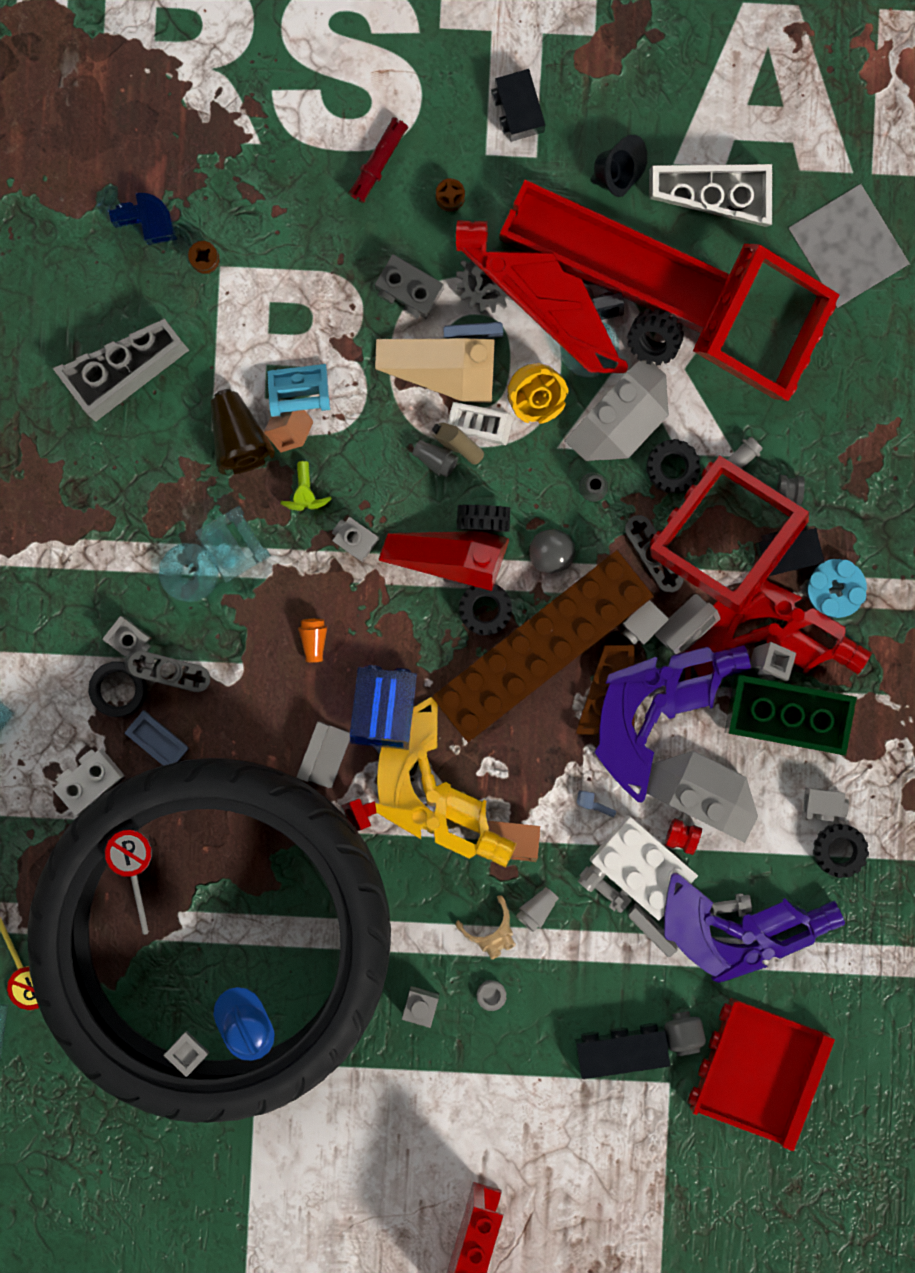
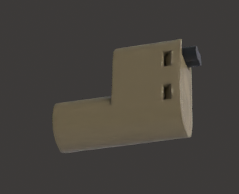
M439 423V425L435 424L432 428V431L436 434H432V436L446 449L460 453L471 464H478L483 459L484 451L457 426Z

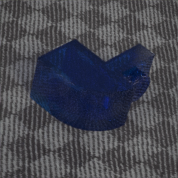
M136 193L138 205L133 206L131 202L121 203L115 206L116 209L109 210L110 221L115 228L141 223L144 240L148 245L177 240L171 213L166 205L154 195Z

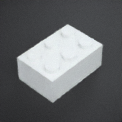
M629 815L623 819L590 857V861L658 921L664 916L670 876L675 872L679 873L691 884L698 877L696 873ZM676 883L675 892L681 886L680 883Z

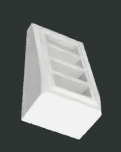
M453 402L447 424L457 426L469 437L507 445L513 417L506 412ZM462 411H465L466 416L463 427H460L458 425ZM477 414L475 427L470 429L473 415ZM488 417L489 422L486 432H483L482 429L484 426L485 418ZM497 420H500L497 434H494Z

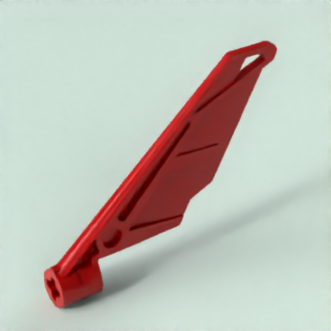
M457 220L456 251H462L588 372L626 373L628 364L626 360L619 358L583 280L563 271L554 253L487 251L488 222ZM595 353L618 362L616 368H604Z

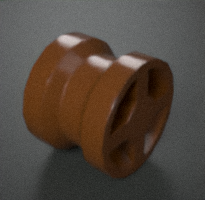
M448 178L438 184L436 188L437 205L446 212L458 211L463 206L465 190L460 181Z
M198 241L189 249V261L197 272L210 274L219 266V254L210 242Z

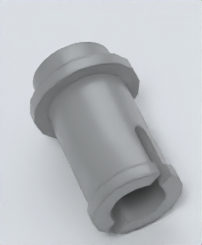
M749 437L747 440L743 439V444L726 460L743 469L755 456L759 457V452L763 448L752 437Z

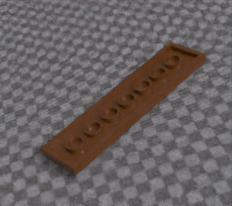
M617 549L431 697L469 743L651 600L654 595Z

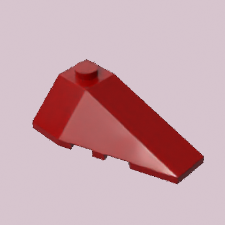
M483 531L388 533L379 556V561L492 591L509 543V538Z

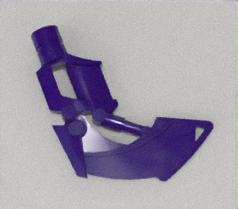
M744 645L715 653L709 647H704L673 655L668 666H662L661 668H656L657 657L608 675L605 683L610 684L602 706L599 729L600 744L596 747L595 754L613 778L637 802L642 803L646 798L654 752L648 749L645 744L661 713L663 712L671 719L675 718V714L707 706L710 709L713 708L716 691L722 678L751 671L749 656ZM711 661L712 674L678 682L683 668ZM664 686V693H657L653 696V701L644 717L645 721L637 735L632 725L637 708L651 692ZM628 784L640 786V792L637 794Z
M675 872L670 876L664 912V937L667 940L674 941L692 962L713 975L711 977L713 981L721 983L766 968L768 966L762 962L763 960H771L773 957L781 959L814 944L816 937L844 926L845 921L835 901L806 912L784 898L782 899L783 902L752 916L750 914L743 916L739 925L733 921H727L713 915L710 912L713 901L679 873ZM676 883H680L681 886L675 892ZM801 923L807 927L806 931L783 941L772 937ZM709 925L715 926L723 930L724 933L742 940L745 944H731L715 939L711 936Z

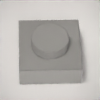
M186 1031L164 1056L187 1077L209 1054V1051Z

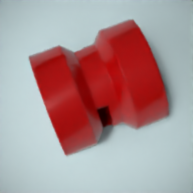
M674 818L668 829L664 845L670 848H682L684 853L693 856L699 844L703 828L696 825L687 826L682 820Z

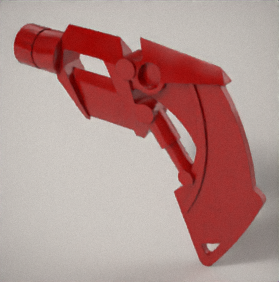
M765 580L740 615L719 601L716 602L713 607L717 609L721 619L686 651L709 647L715 653L766 640L767 643L773 642L795 652L794 664L803 668V673H807L811 668L824 661L833 659L857 675L862 671L872 654L871 651L845 636L846 627L815 608L804 612L802 609L795 607L794 604L801 600L802 597ZM774 618L787 623L783 629L779 624L772 623L733 638L737 625L751 619ZM813 624L836 638L837 642L832 649H828L800 632L799 629ZM711 661L692 666L698 677L712 674L713 671ZM691 666L685 667V680L691 679Z

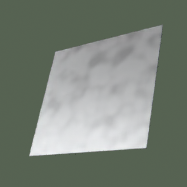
M861 184L789 227V230L822 284L840 294L836 302L837 308L910 264Z

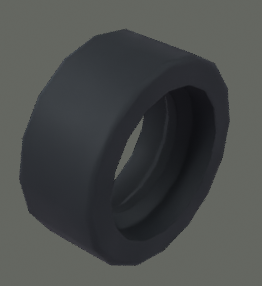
M112 661L103 664L93 673L89 681L88 693L92 704L99 712L109 717H124L133 714L142 706L147 696V683L145 679L129 674L125 668V662ZM113 672H123L129 675L135 685L133 699L127 705L121 707L108 704L101 694V684L104 678Z

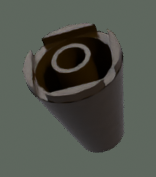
M231 389L218 391L211 400L218 472L227 475L225 470H233L235 475L266 464L265 457L270 455L271 459L274 457L275 451L239 393L231 391Z

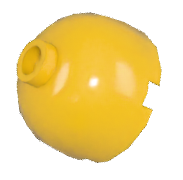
M542 363L527 364L518 369L512 376L508 385L507 398L512 410L523 422L537 421L539 424L556 418L566 405L564 400L566 393L568 394V387L563 377L551 366Z

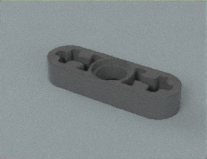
M637 515L630 518L625 525V534L656 585L663 592L671 593L677 591L683 584V578L677 575V578L674 580V587H671L669 584L664 586L662 580L665 578L663 572L659 570L656 574L653 568L659 567L662 564L648 561L645 555L651 541L647 542L640 549L637 543L642 542V538L639 534L633 535L631 533V530L634 528L632 523L635 521L638 524L644 523L646 525V528L643 530L646 538L656 534L655 528L649 519L644 516ZM665 567L669 574L674 573L673 571Z
M142 650L130 652L125 659L127 672L139 678L193 692L205 690L210 683V674L203 666ZM142 655V661L154 664L153 670L140 668L139 672H136L137 667L133 665V660H139ZM170 662L175 667V674L171 679L165 680L160 674V669L163 664ZM199 670L198 675L202 677L201 683L196 682L195 686H193V681L181 678L182 672L195 674Z

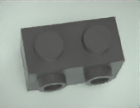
M392 254L375 283V289L379 291L377 296L390 304L396 301L405 306L403 311L411 317L418 319L421 316L427 319L444 290V284Z

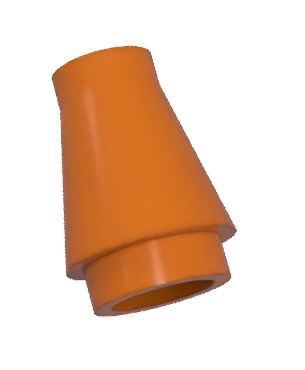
M311 618L301 620V627H298L305 653V662L323 661L327 633L324 619Z

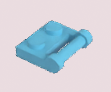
M326 364L267 371L271 417L280 416V413L317 408H321V411L331 410ZM319 394L317 397L279 401L281 398Z

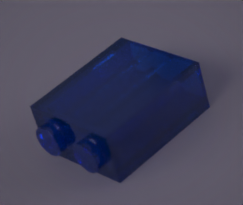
M366 665L364 668L358 667L350 727V744L409 750L417 673H411V670L405 668H396L394 671L382 670L377 665Z

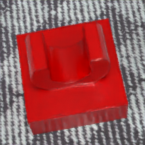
M360 798L341 805L347 819L357 831L371 826L368 817L377 813L375 801L362 805Z

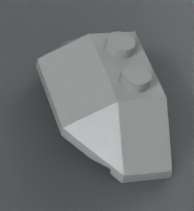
M645 359L639 360L586 415L564 442L585 461L628 459L669 415L666 374L653 362L649 365L646 364Z
M695 751L652 763L647 794L744 843L746 842L758 818L747 777Z

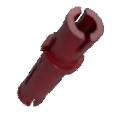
M392 117L390 124L367 163L361 165L359 169L361 173L348 192L355 200L359 198L358 201L361 203H365V199L375 182H380L382 178L381 172L405 131L409 128L401 120L398 123V119Z

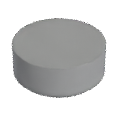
M496 980L483 982L477 990L479 1005L488 1011L500 1009L506 1001L504 986Z

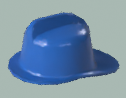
M236 987L226 990L216 1001L213 1015L227 1048L234 1056L241 1060L252 1061L262 1058L270 1051L275 1036L272 1023L262 1002L255 993L246 988Z

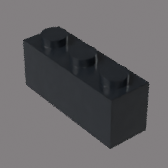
M657 1023L640 1025V1030L628 1031L627 1027L615 1028L610 1030L611 1034L600 1036L599 1032H587L581 1034L580 1039H575L582 1079L671 1067L666 1032L663 1026L658 1027Z

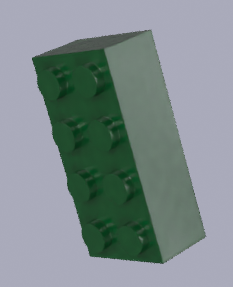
M735 675L724 733L846 756L857 697Z

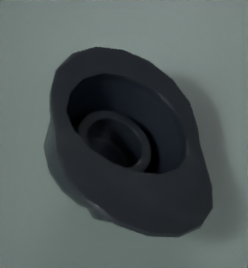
M635 134L627 135L612 149L598 155L594 163V174L590 178L591 183L610 191L616 197H623L639 180L647 165L648 152L642 138Z

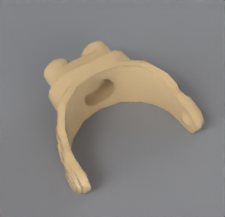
M498 895L497 898L503 908V921L493 934L486 937H475L465 931L463 924L459 920L455 923L458 930L471 942L477 943L483 952L488 953L491 959L500 956V950L504 948L505 950H510L516 945L511 937L513 932L510 928L509 910L507 909L505 899L501 895Z

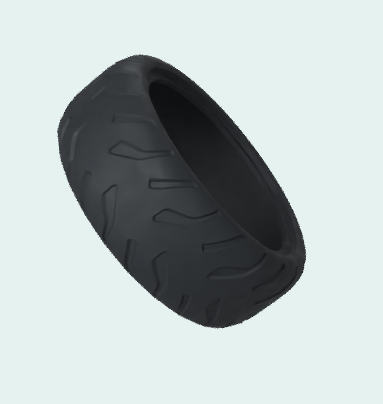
M227 758L191 759L150 769L125 780L104 793L87 807L60 837L43 868L31 902L27 930L29 969L36 1001L47 1026L69 1059L89 1080L122 1102L147 1113L171 1120L192 1123L235 1121L263 1115L298 1099L324 1081L329 1074L345 1061L360 1041L374 1015L387 975L391 946L390 912L383 881L369 848L347 817L326 797L300 779L268 766ZM195 809L231 811L250 816L279 830L296 843L317 867L328 886L338 916L340 929L339 967L334 987L325 1003L316 1015L292 1037L271 1048L262 1058L252 1061L239 1058L230 1060L203 1059L186 1077L164 1056L168 1050L147 1040L135 1031L118 1014L104 993L91 958L89 943L91 906L100 878L108 865L105 859V848L114 834L123 830L138 831L156 818L180 811Z

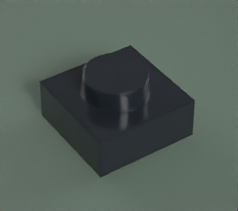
M607 292L593 299L601 320L624 315L622 292L616 294Z

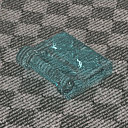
M240 506L195 531V535L225 583L271 557L267 548L263 549L243 517L245 513ZM230 522L234 523L253 553L252 557L246 558L227 528V524Z

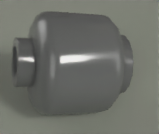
M690 1011L672 1014L673 1020L666 1022L664 1025L668 1049L676 1052L677 1056L699 1053L700 1047L706 1043L701 1018L697 1016L690 1017Z

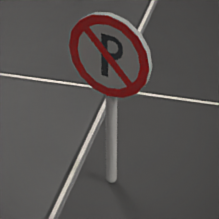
M123 830L114 834L108 841L105 848V859L109 868L116 874L131 877L142 932L146 935L149 931L137 874L142 873L148 867L152 858V850L148 839L143 834L134 830Z

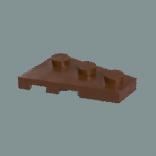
M604 645L575 734H599L602 706L610 684L605 682L609 674L634 665V645ZM634 714V717H633V720H632V725H633L634 730H635V714Z

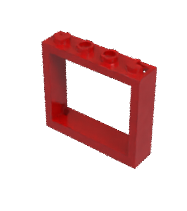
M744 244L693 352L769 397L789 401L790 397L797 390V383L803 370L810 363V356L816 343L823 336V329L828 318L835 311L836 302L840 294L762 245ZM762 263L767 264L817 296L775 383L721 351Z
M719 455L714 463L709 462L702 472L703 478L698 485L693 484L684 497L686 501L680 509L676 507L671 512L665 529L662 532L659 530L653 536L650 542V550L653 559L740 615L809 522V511ZM721 474L790 517L735 592L667 549V546Z

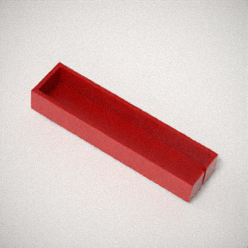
M524 180L514 201L513 210H510L499 235L500 241L524 252L554 253L563 270L614 294L622 292L623 298L651 309L653 312L655 308L660 309L661 313L667 311L670 313V317L675 315L678 318L677 323H681L683 326L698 333L702 332L729 276L728 273L527 180Z

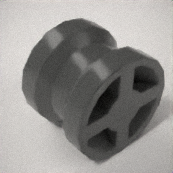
M780 474L777 482V492L797 505H802L805 488L804 476L788 478L787 475Z

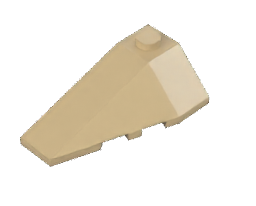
M376 339V370L423 386L431 391L447 395L461 402L492 403L493 339Z

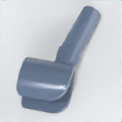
M578 791L577 804L579 806L597 810L614 818L616 815L615 810L594 802L595 793Z

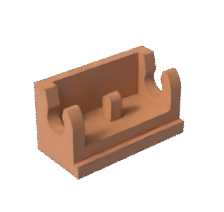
M487 821L489 831L517 843L510 860L537 861L541 826Z

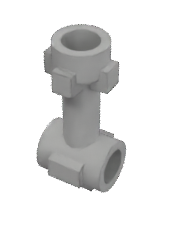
M593 863L590 867L586 866L581 872L578 882L589 892L597 889L611 901L609 907L613 911L617 910L619 913H622L632 900L628 897L629 894L623 889L617 892L605 882L603 878L606 874Z
M739 893L735 894V900L713 903L710 912L716 916V914L737 911L740 917L752 912V904L749 895Z

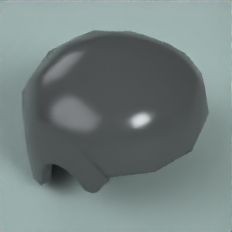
M548 529L534 536L529 545V559L536 569L546 574H554L568 569L576 556L574 541L569 534L559 529Z

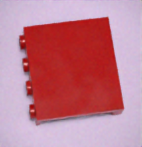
M730 998L729 1004L724 1003L720 1011L719 1020L722 1023L719 1031H714L710 1038L708 1047L712 1050L708 1060L703 1059L700 1065L698 1076H701L699 1085L698 1087H693L688 1098V1104H691L690 1109L695 1115L700 1113L780 1143L783 1148L794 1152L835 1039L825 1032Z
M473 1182L446 1273H487L504 1214L496 1212L502 1190Z

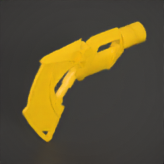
M430 697L403 714L379 735L382 747L378 763L377 786L379 804L375 803L376 812L421 839V830L425 829L430 834H434L435 843L469 859L477 854L506 868L517 843L489 831L486 818L487 801H479L453 789L451 784L447 782L436 786L434 775L431 773L427 752L437 748L438 705ZM431 706V712H420L426 707ZM417 761L422 775L421 781L426 802L429 806H435V811L428 809L419 800L411 785L409 771ZM446 818L479 833L480 837L477 843L473 844L450 833Z

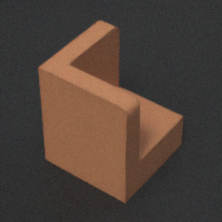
M305 410L280 413V416L270 417L264 433L280 452L288 451L304 445L313 420Z

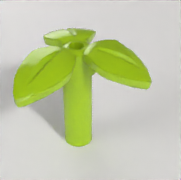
M300 461L297 463L298 488L294 493V502L281 500L280 504L297 511H303L305 507L314 510L326 505L332 498L330 496L323 499H315L310 489L309 462Z

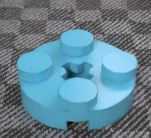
M831 559L817 565L812 571L806 586L807 598L811 606L826 616L833 618L846 617L856 612L867 596V583L862 571L849 560ZM833 580H836L838 584L843 583L844 589L841 590L842 595L839 597L836 593L830 594L829 592Z

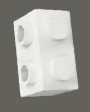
M91 749L78 760L81 763L78 768L73 772L69 768L56 779L59 784L53 790L75 816L80 815L94 801L125 777L103 749L97 752Z

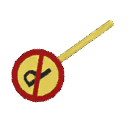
M0 917V931L18 968L8 980V996L13 1004L21 1009H38L39 1006L36 1001L29 966L23 967Z

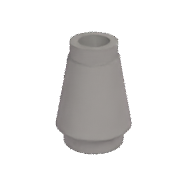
M545 887L519 908L520 912L516 917L523 925L534 932L537 927H542L559 898L550 889Z

